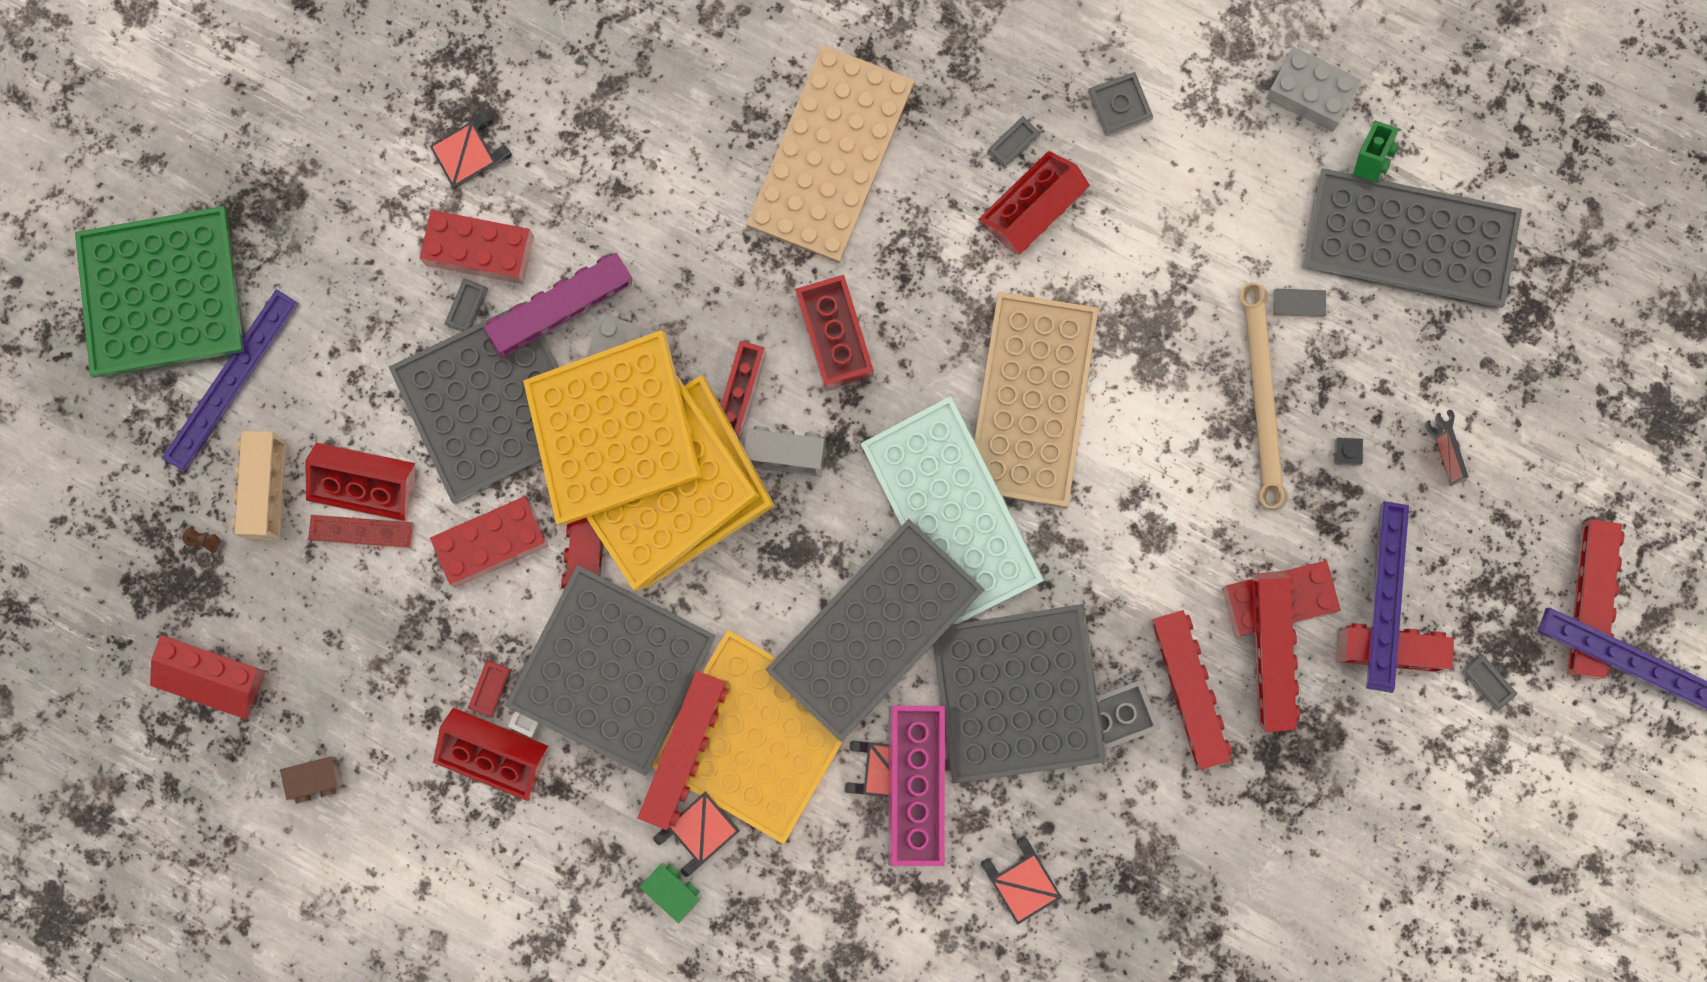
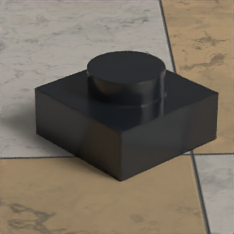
M1337 437L1335 439V464L1361 466L1363 464V439Z

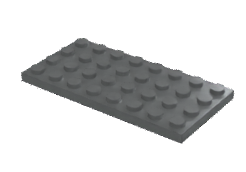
M1322 168L1302 267L1503 308L1507 297L1522 209L1378 180L1377 183L1353 174Z
M908 519L765 670L842 742L985 589Z

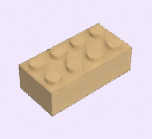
M242 431L241 438L237 441L240 463L236 465L235 469L238 489L234 491V504L237 505L236 515H233L232 529L235 530L236 535L247 540L280 541L286 440L274 432Z

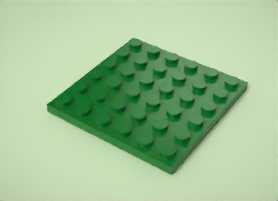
M224 206L75 232L91 377L98 378L244 352L227 209Z

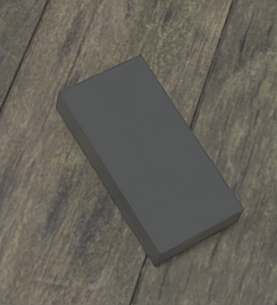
M1022 116L987 150V153L1006 169L1041 133Z
M463 278L444 325L460 332L471 328L488 288Z
M1275 289L1273 315L1325 317L1326 290Z
M1483 654L1479 655L1461 671L1496 711L1503 708L1518 694Z

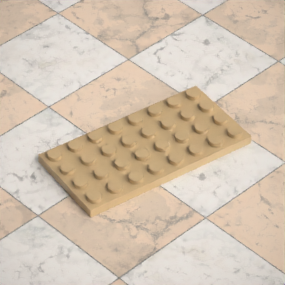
M822 45L746 226L840 263L915 84V80Z
M998 292L974 440L1003 498L1068 508L1099 310L1097 307Z

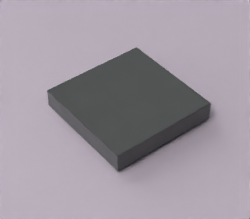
M1136 72L1088 89L1089 96L1106 136L1153 119V114Z

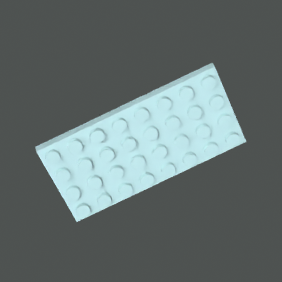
M952 396L861 443L901 526L910 519L985 589L954 624H960L1045 581Z

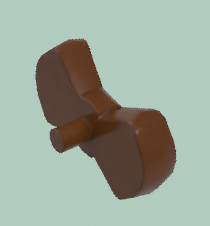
M192 527L186 529L182 536V540L187 546H202L211 553L218 551L221 546V540L216 534L198 533Z

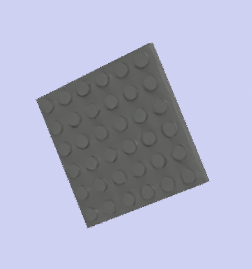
M506 310L496 316H500L501 318L502 316L508 314L509 310ZM488 319L389 366L391 374L453 504L542 462L523 380L559 368L544 335L500 360L484 333V327L487 321L490 320Z
M576 565L504 706L646 776L686 697L696 670L699 671L716 635Z
M1084 604L954 624L933 645L941 704L945 706V733L953 784L1107 762Z

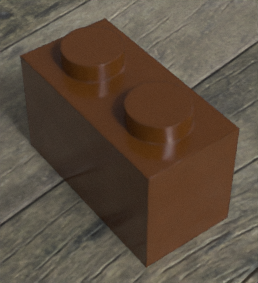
M330 756L280 769L286 800H295V804L311 801V796L320 794L321 798L337 794L336 789L343 788L337 757Z

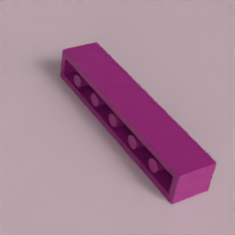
M618 254L602 256L596 261L597 264L590 268L585 266L575 272V276L569 280L561 279L553 285L551 290L545 293L540 291L533 295L531 301L522 305L519 303L510 308L509 313L501 318L500 316H495L487 321L484 333L500 360L632 286V276Z

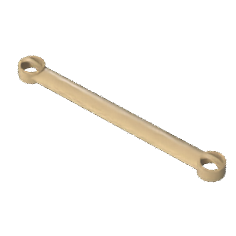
M1250 282L1242 288L1240 298L1246 308L1263 488L1260 491V501L1267 508L1280 509L1286 505L1288 493L1283 487L1274 401L1265 310L1268 292L1264 286L1256 282ZM1251 288L1254 291L1255 304H1249L1246 299L1247 293ZM1271 488L1275 497L1274 506L1269 505L1266 500V494Z

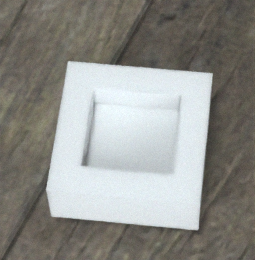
M515 712L508 727L533 738L540 723Z

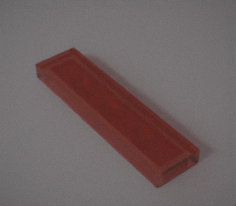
M311 515L308 540L412 549L414 523Z

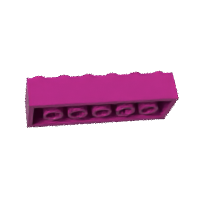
M945 706L889 707L888 865L945 866Z

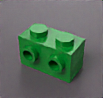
M1376 120L1374 121L1358 154L1353 175L1378 183L1381 174H1387L1391 164L1389 157L1394 158L1399 147V143L1395 142L1399 128Z
M661 863L639 888L677 923H680L702 899L698 895L700 890L690 881L687 883L683 882L678 877L681 872L671 863L667 866Z

